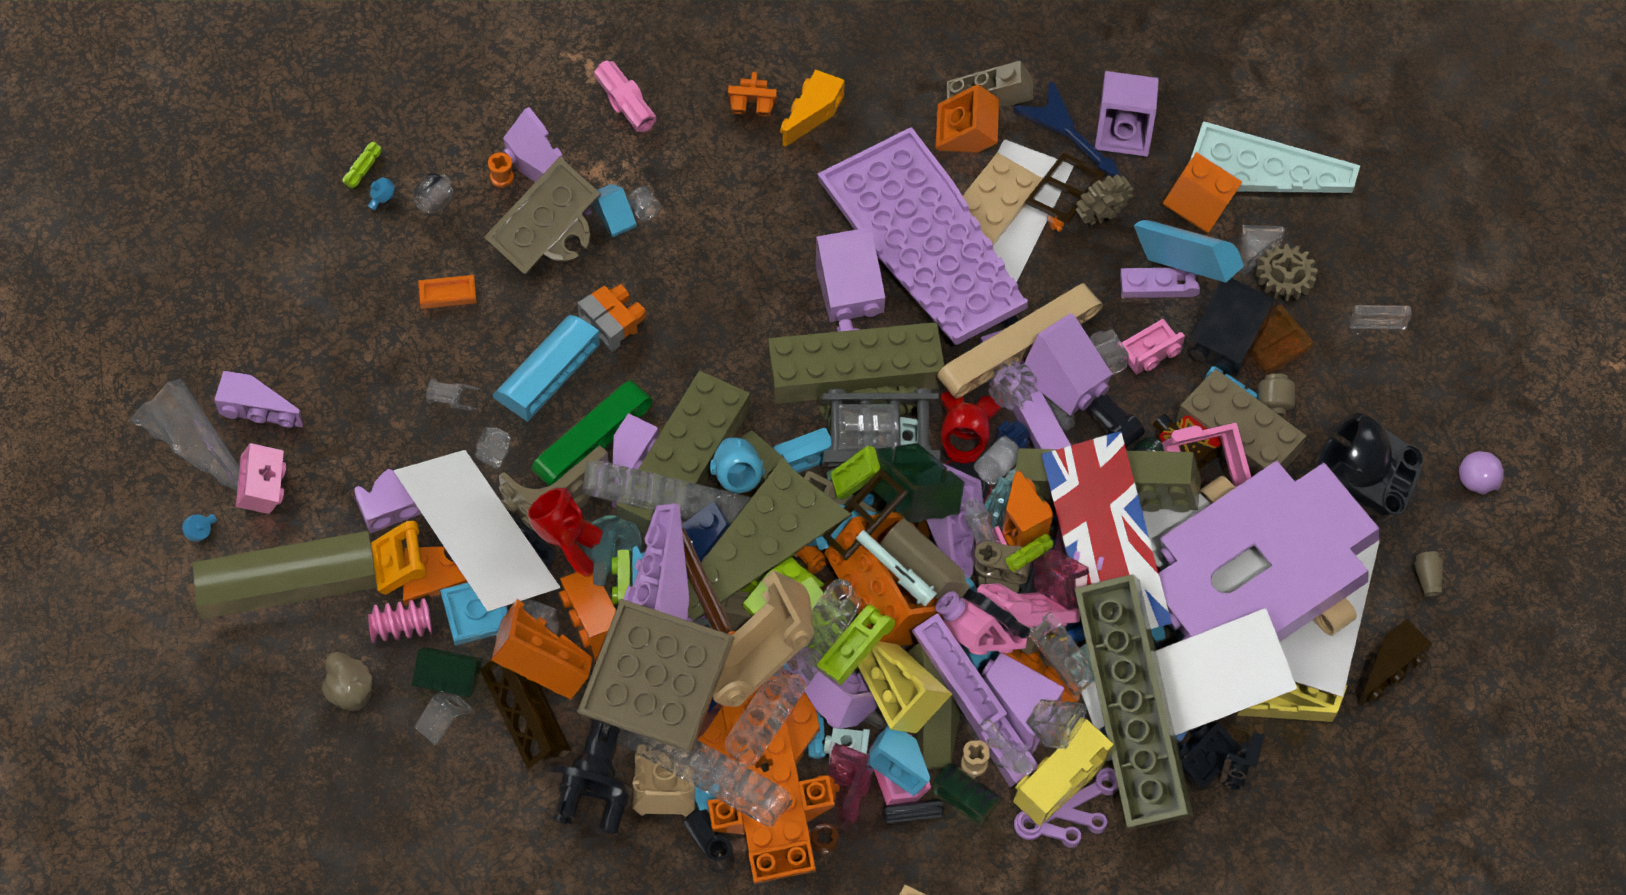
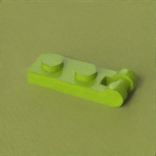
M872 604L867 605L816 664L818 670L839 685H842L880 639L892 631L895 620L888 615H881L879 609ZM873 623L874 626L871 628V630L868 629V624Z

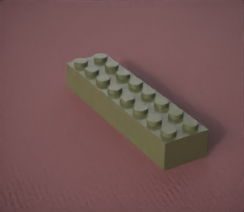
M1131 574L1075 588L1107 738L1114 744L1110 752L1127 828L1135 830L1193 817L1140 579Z

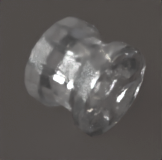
M648 186L635 189L627 198L630 208L635 209V215L640 221L654 217L661 209V203L657 198L652 197L653 192Z

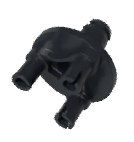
M594 721L590 726L591 730L587 736L583 753L574 760L572 767L561 765L549 767L547 775L560 783L558 789L560 797L552 820L558 821L561 824L571 825L572 819L576 817L575 814L581 797L601 799L606 803V808L599 830L618 835L624 809H628L633 789L614 779L615 770L612 761L617 747L618 736H620V729L611 725L606 741L603 743L599 740L603 722Z

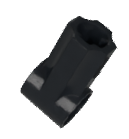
M1107 394L1096 398L1088 407V413L1106 431V435L1121 431L1125 448L1145 434L1144 427L1139 419L1132 414L1126 415Z
M707 809L698 810L691 814L684 822V826L705 856L709 868L717 873L728 871L734 864V853L730 840L722 832H713L710 814ZM718 850H724L727 852L723 857L720 858L712 856L713 853Z

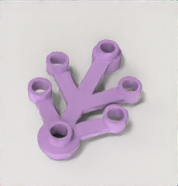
M1112 768L1100 770L1096 776L1095 783L1078 791L1040 827L1024 811H1021L1014 821L1015 832L1025 840H1034L1041 835L1059 839L1069 848H1074L1080 843L1081 832L1076 827L1065 829L1048 822L1059 818L1088 826L1089 830L1095 834L1104 832L1107 825L1105 815L1102 813L1091 814L1074 808L1100 794L1112 795L1116 793L1119 788L1115 770ZM1109 781L1112 783V787L1106 788L1102 785V782ZM1098 819L1103 825L1096 827L1092 821ZM1031 822L1035 828L1028 830L1024 827V824ZM1072 833L1077 839L1070 841L1066 838V835Z

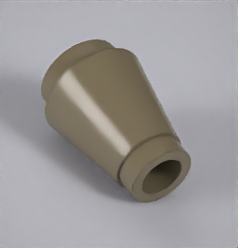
M1430 551L1417 554L1414 567L1424 591V596L1433 597L1441 595L1443 559L1440 558L1439 552Z

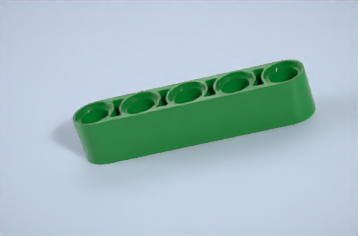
M632 380L625 382L534 461L531 468L532 472L548 486L554 484L599 445L604 449L614 441V434L628 413L637 418L644 415L652 405V397Z

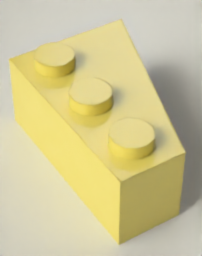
M879 641L858 665L890 730L917 733L952 695L945 686L898 644Z
M1295 682L1296 690L1238 711L1237 716L1333 722L1343 696Z
M1086 719L1069 738L1061 743L1050 757L1047 756L1042 760L1031 777L1026 775L1017 784L1016 789L1018 792L1013 802L1040 827L1098 774L1114 744Z

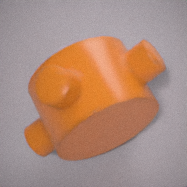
M1048 215L1047 219L1050 228L1061 232L1064 222L1056 219V216L1054 218Z

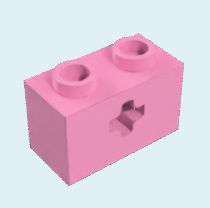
M252 443L247 446L240 458L236 507L270 514L276 505L281 504L284 496V488H281V479H283L286 471V463L283 462V450Z

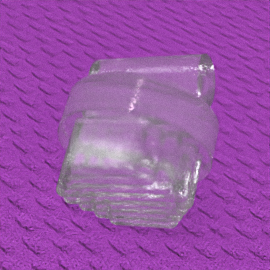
M484 428L482 436L478 438L476 444L478 450L475 458L498 469L502 464V458L507 457L510 448L509 442L511 439L509 434L498 428Z

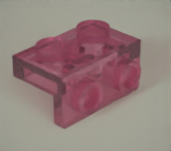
M1049 550L1043 556L1033 560L1035 571L1033 581L1036 590L1068 610L1078 607L1075 579L1088 575L1089 567L1059 550Z

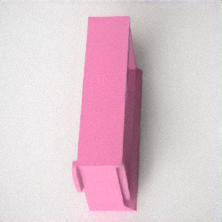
M1237 422L1202 430L1200 426L1175 430L1172 432L1170 439L1162 442L1164 451L1180 452V445L1220 436L1233 485L1238 487L1251 478Z

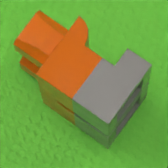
M622 284L610 290L604 285L578 302L579 318L599 330L600 340L611 352L620 347V341L629 334H637V325L646 318V310L639 302L634 303L628 308L623 305L630 300V294Z

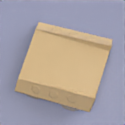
M638 745L636 747L635 774L633 778V809L641 816L644 814H682L686 817L695 809L697 749L694 747L692 753L672 746Z

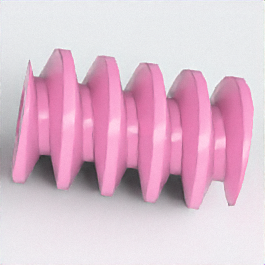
M421 599L419 608L416 607L413 600H410L408 609H404L402 603L398 602L396 611H393L390 604L386 603L384 612H380L378 606L374 605L372 614H368L372 643H376L378 634H380L383 641H388L390 632H392L395 640H400L402 631H404L407 638H412L414 629H416L419 637H424L426 628H428L432 635L430 609L425 599Z

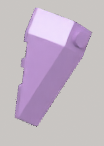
M941 463L916 476L918 501L938 548L964 571L966 578L972 577L976 547L973 544L974 536L978 535L980 530L977 518L983 512L981 480Z
M676 503L658 505L645 537L647 545L642 560L637 559L635 569L639 570L633 586L628 585L624 600L687 620L689 590L680 505Z

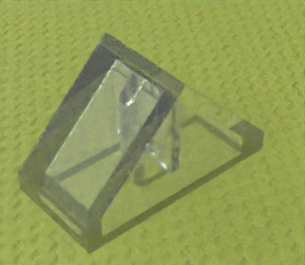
M1242 226L1239 237V253L1244 267L1240 269V273L1243 276L1257 266L1259 258L1263 257L1266 249L1272 252L1274 245L1280 246L1282 244L1286 229L1282 226Z

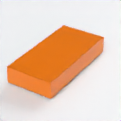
M474 275L418 280L421 309L477 303Z

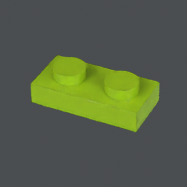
M617 550V557H612V574H618V586H612L613 604H619L620 599H624L628 585L631 586L630 550Z

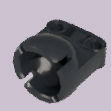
M1355 413L1349 415L1336 427V432L1350 441V444L1344 445L1333 437L1327 438L1316 458L1313 469L1325 463L1369 517L1378 524L1384 523L1402 514L1406 509L1421 472L1423 454L1417 446L1408 445L1366 414Z

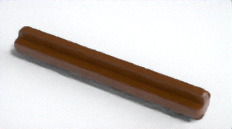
M682 527L688 577L713 629L729 633L732 627L687 532Z

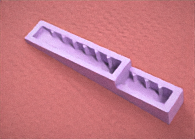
M1001 331L980 337V342L983 343ZM1024 360L997 375L1018 422L1022 423L1029 431L1030 439L1035 449H1060L1071 446L1042 392L1019 375L1025 363Z
M937 613L912 630L913 634L948 690L952 693V696L979 739L988 745L990 757L1009 787H1012L1026 775L1034 772L1038 764L1006 719L1007 712Z

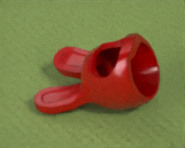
M949 391L941 393V402L947 412L943 420L940 439L945 452L955 462H973L987 448L990 436L989 420L1000 411L1002 403L992 396H982L976 405L964 403V396L956 399ZM950 435L964 440L979 439V444L971 451L962 452L951 444Z
M555 488L539 496L528 510L530 525L544 541L563 549L567 560L576 572L585 577L591 576L595 572V565L578 547L575 540L588 548L596 549L605 542L603 531L595 525L584 521L582 510L573 500L568 488Z

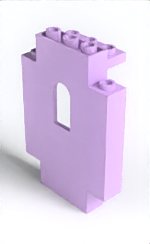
M1275 461L1160 538L1162 550L1159 552L1168 565L1167 568L1159 572V577L1171 618V624L1169 625L1173 630L1179 629L1185 636L1182 639L1185 640L1266 608L1278 640L1281 642L1368 583V570L1356 555L1379 541V527L1325 463H1322L1297 481H1294L1280 463ZM1253 546L1257 548L1271 566L1231 593H1221L1211 583L1212 576L1217 570Z

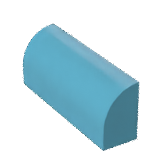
M1142 220L1134 225L1149 261L1225 283L1244 267L1238 249L1230 242L1150 220Z
M568 315L493 393V398L528 422L600 346L599 330L577 316Z

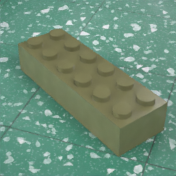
M937 322L768 338V359L774 404L819 400V396H822L823 393H828L829 389H844L845 393H851L854 390L876 389L883 386H894L898 389L899 385H904L905 388L916 386L917 389L943 388V383L937 378L939 371L944 367Z
M699 370L617 502V521L647 534L656 506L676 503L680 505L682 523L711 476L710 461L713 460L715 451L723 440L735 436L749 413L750 393Z
M1018 448L1015 473L1021 471L1026 479L1029 478L1033 482L1039 498L1042 501H1046L1049 506H1055L1042 454L1057 449ZM1126 451L1142 509L1150 512H1156L1160 509H1172L1181 513L1188 512L1189 510H1198L1201 477L1193 452Z

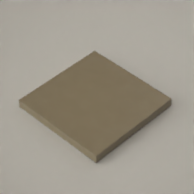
M620 599L577 713L692 753L735 638L733 635Z

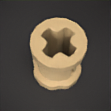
M971 740L963 748L964 755L961 759V767L969 776H981L988 768L989 747L981 740Z

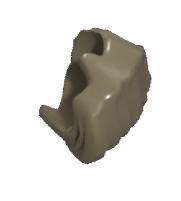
M334 652L330 654L325 661L327 674L322 683L324 696L329 702L342 710L349 712L360 711L369 703L373 691V677L369 672L368 666L364 665L361 660L354 659L345 653Z

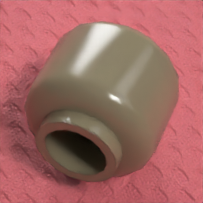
M1285 374L1266 375L1265 379L1258 384V400L1279 416H1285L1286 411L1295 407V383L1288 379V375Z

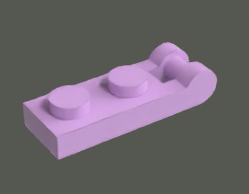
M1121 268L1122 298L1194 297L1200 293L1199 283L1196 282L1198 274L1177 268ZM1177 281H1185V283L1177 284Z

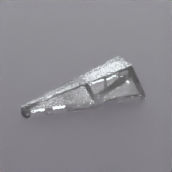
M178 379L167 382L151 401L144 402L129 420L134 425H141L150 432L149 435L154 439H161L170 445V450L202 472L212 474L219 479L218 483L222 486H229L237 492L240 468L183 380Z

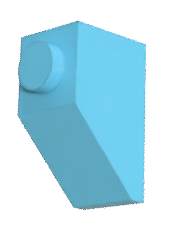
M887 726L877 736L864 762L909 794L915 796L930 780V775L917 740L906 732L890 730L889 726Z

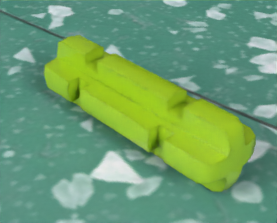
M371 142L366 146L363 154L361 153L350 168V171L344 176L343 183L353 189L359 184L361 178L365 176L375 162V159L382 153L381 146L376 142Z
M1048 534L1037 537L1033 542L1028 543L1016 551L1015 554H1011L1006 558L1005 562L1009 566V570L1013 572L1020 570L1027 563L1029 564L1044 554L1045 551L1047 552L1053 548L1054 542Z

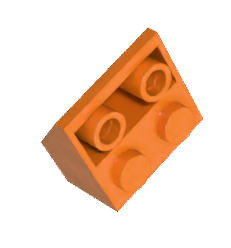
M1018 471L1014 474L1002 535L1007 545L1024 547L1039 536L1049 535L1053 512L1049 504L1039 498L1033 482L1029 478L1026 479L1021 471Z

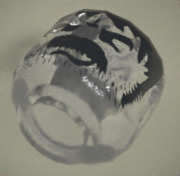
M426 174L413 189L415 205L427 214L441 212L454 197V191L451 187L452 181L444 174Z

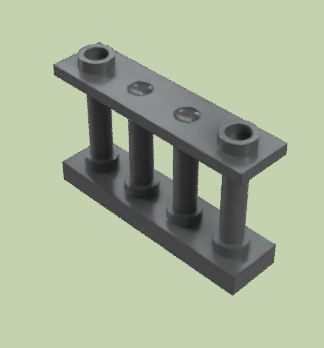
M927 388L915 389L914 393H845L844 389H829L828 393H823L821 405H831L832 446L829 447V450H824L822 467H838L866 446H872L871 404H889V446H887V450L876 451L881 453L891 467L937 466L940 463V450H933V446H930L929 404L937 403L939 393H931V389ZM842 404H860V446L858 450H846V447L843 446ZM900 404H917L918 446L915 447V450H904V446H901Z

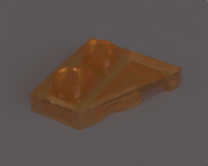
M1280 304L1275 309L1271 320L1267 323L1261 337L1253 347L1251 355L1269 375L1311 350L1314 342Z

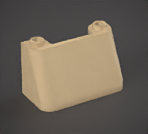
M775 570L763 579L769 591L766 590L762 594L766 604L733 634L735 639L713 695L715 702L728 707L742 705L752 693L798 651L809 644L814 635L810 596L803 584Z

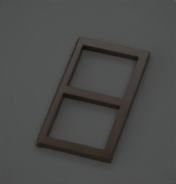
M1062 153L1025 200V204L1054 218L1056 216V219L1068 224L1077 213L1076 208L1078 206L1076 203L1066 215L1035 200L1036 196L1046 184H1049L1079 198L1077 202L1083 200L1081 195L1089 192L1088 187L1082 192L1052 177L1063 162L1096 176L1088 187L1098 180H1102L1105 172L1066 153Z
M881 468L844 509L850 514L855 509L870 524L865 531L871 535L909 492L903 489ZM884 479L899 494L874 520L859 504ZM840 522L823 537L847 561L862 544L856 539L845 550L831 536L842 523Z

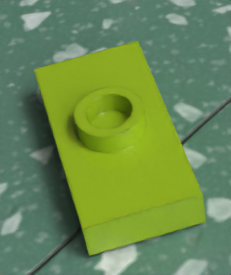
M866 446L830 472L837 499H846L865 486L881 469L875 447Z

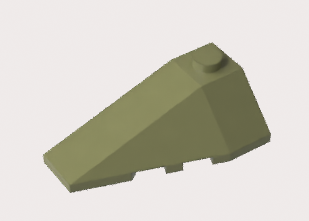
M920 643L907 652L947 688ZM952 695L916 733L917 743L927 769H949L951 767L961 709Z

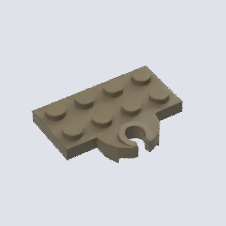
M559 157L484 238L525 276L544 256L554 262L567 263L575 261L579 256L575 251L566 249V242L569 238L576 237L580 239L581 246L586 250L588 249L591 232L583 214L596 202L601 194L566 161Z

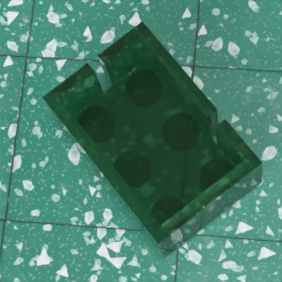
M919 443L896 446L893 466L891 465L894 451L892 447L875 449L880 468L903 489L909 492L895 508L908 522L918 523L932 518L943 519L960 513L965 482L951 470L947 471V467ZM884 479L873 489L888 504L899 494Z

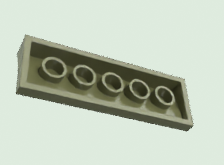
M369 531L192 562L195 607L201 620L377 588Z

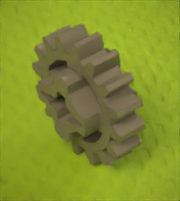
M1116 174L1111 178L1109 175L1105 181L1098 180L1088 187L1089 192L1082 194L1083 200L1076 203L1078 206L1076 212L1085 224L1089 222L1090 225H1093L1096 221L1101 224L1105 218L1110 220L1117 216V213L1121 212L1120 208L1128 205L1126 200L1132 198L1131 192L1134 190L1125 176L1120 177L1119 174Z
M1285 243L1284 248L1280 249L1276 244L1272 252L1266 249L1263 257H1260L1256 270V276H1259L1258 285H1266L1264 292L1269 293L1273 291L1275 299L1279 295H1283L1284 300L1288 301L1289 296L1293 295L1296 300H1299L1301 293L1308 295L1310 288L1314 287L1318 269L1313 268L1315 260H1307L1309 252L1305 251L1301 254L1299 246L1292 250L1289 249L1288 243Z

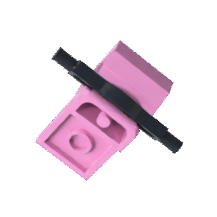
M997 583L981 584L977 588V593L969 588L962 597L966 602L963 613L950 622L944 619V623L959 644L967 647L973 654L985 655L988 651L1012 653L1013 649H1026L1027 637L1030 634L1029 628L1037 629L1045 624L1065 627L1067 623L1080 622V611L1049 592L1017 594L1004 585Z

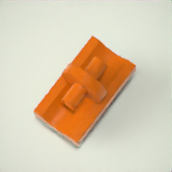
M752 71L751 79L741 78L740 86L728 85V98L731 103L732 113L746 114L747 102L757 103L756 115L770 117L773 105H777V89H766L768 81L758 80V72Z

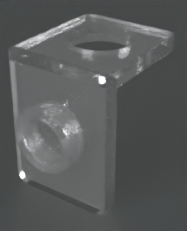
M453 691L434 695L415 725V728L434 745L440 743L456 716L468 714L472 710V707L457 694L452 693ZM448 700L454 701L460 707L452 705Z

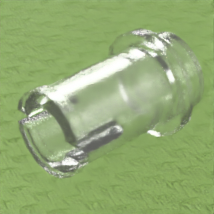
M1047 398L1046 401L1062 430L1067 431L1071 429L1075 424V415L1072 414L1070 416Z

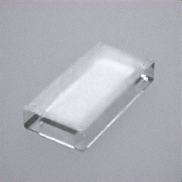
M1356 305L1350 318V329H1406L1412 315L1411 306Z

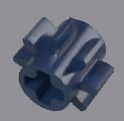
M1005 420L996 428L997 433L995 436L997 438H995L994 442L1003 454L1008 456L1015 453L1017 455L1018 448L1028 449L1027 444L1029 443L1028 438L1030 434L1022 423L1012 421L1009 424Z

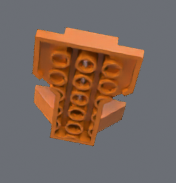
M775 673L752 693L742 705L737 707L723 705L706 732L698 738L701 755L735 776L738 794L708 800V808L713 832L746 835L754 884L815 872V861L807 822L835 806L829 775L799 781L796 765L802 758L807 746L812 740L814 741L816 735L820 732V726L815 707L793 674L778 677V673ZM757 707L759 714L752 715L750 709ZM763 735L765 737L763 738L764 742L757 744L756 736ZM768 763V765H772L768 766L769 771L762 772V769L759 767H761V764Z

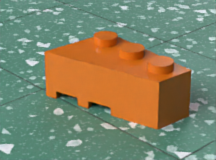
M517 599L500 621L491 661L557 694L572 699L589 677L592 657L563 634L560 637L555 635L545 627L547 621L542 617L536 620L522 609L525 604Z

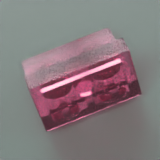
M835 743L831 752L830 777H833L841 785H851L843 804L841 815V829L847 831L850 822L855 824L858 819L862 796H867L872 783L870 778L873 768L869 767L870 755Z

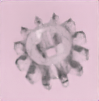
M1013 360L1010 366L1003 363L1000 371L994 370L995 377L988 380L991 386L988 391L998 406L1006 407L1008 410L1013 411L1016 405L1023 409V404L1026 400L1033 402L1030 394L1038 392L1035 385L1037 378L1024 363L1020 365L1019 362Z
M1007 436L1000 437L974 463L973 469L989 485L997 483L1016 464L1018 445Z

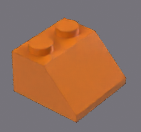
M977 84L939 103L937 107L935 148L941 151L978 153L997 144L999 98Z
M1196 152L1162 205L1208 234L1240 187L1242 181Z

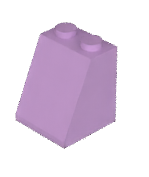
M1105 71L1095 148L1097 150L1148 157L1157 108L1158 78Z
M868 227L817 236L815 267L829 321L850 320L862 316L873 317L879 313H884L885 293L872 228Z
M1070 313L1037 335L1019 375L1071 416L1080 409L1082 411L1085 410L1094 399L1107 393L1109 390L1107 384L1112 376V372L1076 317Z
M1000 653L995 661L991 659L988 662L982 675L985 676L984 681L1007 712L1006 719L1032 755L1052 724V715L1056 716L1059 712L1064 687L1009 656Z

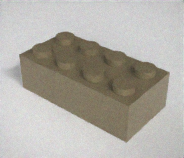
M1217 369L1180 405L1176 419L1177 422L1188 415L1207 429L1237 422L1251 477L1275 461H1278L1286 469L1300 454L1306 439L1304 433ZM1222 447L1220 455L1226 459L1224 449Z

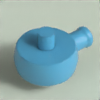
M383 177L371 184L370 195L372 200L368 207L375 211L379 203H385L393 198L395 186L391 180Z
M199 514L190 515L183 522V534L190 541H203L210 534V525L217 521L215 515L210 514L208 517Z

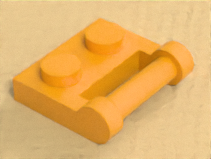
M406 521L371 542L377 590L384 595L389 594L412 579H421L426 575L425 564L421 563L417 537L420 531L416 521ZM405 538L410 563L408 566H405L402 540Z

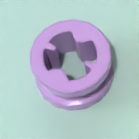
M950 591L939 599L935 609L939 614H943V618L946 621L950 622L963 613L966 602L959 598L955 591Z

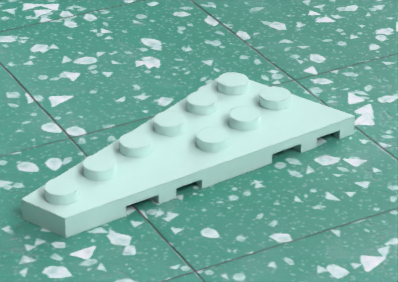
M1204 121L1191 156L1192 159L1197 152L1241 180L1242 183L1237 191L1352 193L1360 165Z

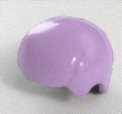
M1477 451L1466 456L1458 470L1461 483L1468 490L1482 495L1492 490L1498 491L1504 479L1501 461L1492 453Z

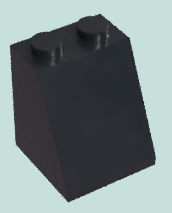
M1230 278L1226 283L1220 281L1190 338L1186 353L1199 362H1205L1211 366L1218 367L1223 371V374L1237 378L1267 328L1275 299L1233 278Z

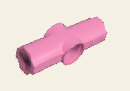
M606 60L600 63L594 71V77L607 92L609 102L617 113L622 112L637 132L644 133L650 130L654 123L657 122L656 115L643 100L638 85L633 80L628 81L613 61L609 62Z

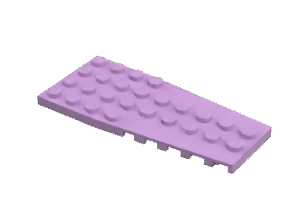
M912 127L818 173L819 182L854 230L872 228L877 257L929 316L937 322V325L955 345L1028 308L1027 298H1023L1017 282L1006 271L1005 263L1001 257L998 258L992 242L981 231L980 223L976 217L971 215L969 206L955 183Z

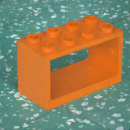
M906 511L890 513L870 536L880 544L888 532L903 518L913 526L914 524ZM879 514L870 516L875 520ZM862 516L853 517L835 540L847 550L856 541V537L863 530L865 531L870 524ZM830 545L824 553L858 615L867 605L872 604L879 609L881 615H888L895 620L892 631L884 635L880 641L898 644L899 646L919 643L912 630L938 613L935 607L939 600L933 597L925 607L921 603L917 604L918 600L898 583L900 579L863 545L847 561ZM939 614L944 622L943 614ZM868 624L867 628L871 630L874 624Z

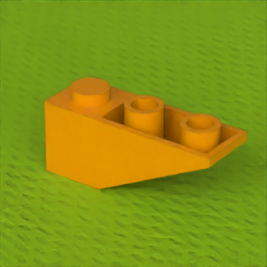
M816 69L810 79L806 78L800 99L796 98L792 104V114L789 119L785 118L782 122L780 133L783 134V146H788L834 116L844 97L845 80Z

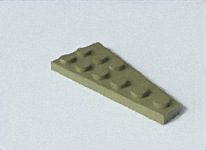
M780 461L701 562L720 604L724 603L726 599L739 590L749 586L751 582L763 574H767L770 570L804 549L806 545L818 537L825 535L840 522L850 518L852 514L783 461ZM688 579V616L695 621L706 615L690 579Z

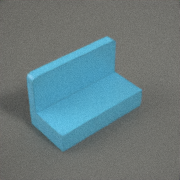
M822 428L776 445L774 450L784 457L794 471L799 473L822 464L824 450H829V447L832 446V441L827 429Z

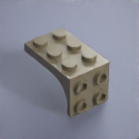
M599 445L554 484L540 489L523 487L503 472L499 475V489L503 499L501 502L506 509L512 513L515 512L524 524L532 531H535L529 523L528 510L533 502L542 494L555 488H568L573 500L581 509L594 493H599L607 487L610 481L608 452Z

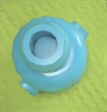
M731 437L723 440L715 451L713 460L710 461L711 475H716L721 486L732 493L749 492L758 485L762 475L765 474L763 460H760L754 446L741 438Z

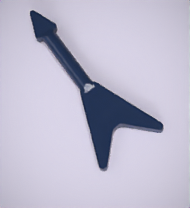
M1054 82L1049 83L1048 104L1045 107L1020 105L1014 107L1015 114L1070 138L1098 165L1099 170L1105 172V175H1110L1113 178L1116 174H1119L1112 158L1106 159L1074 129V124Z

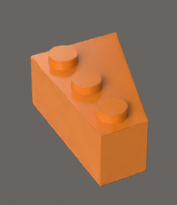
M596 571L589 577L576 572L560 578L563 591L558 592L564 609L569 607L570 611H568L571 623L574 628L578 627V634L584 648H587L595 666L616 609Z

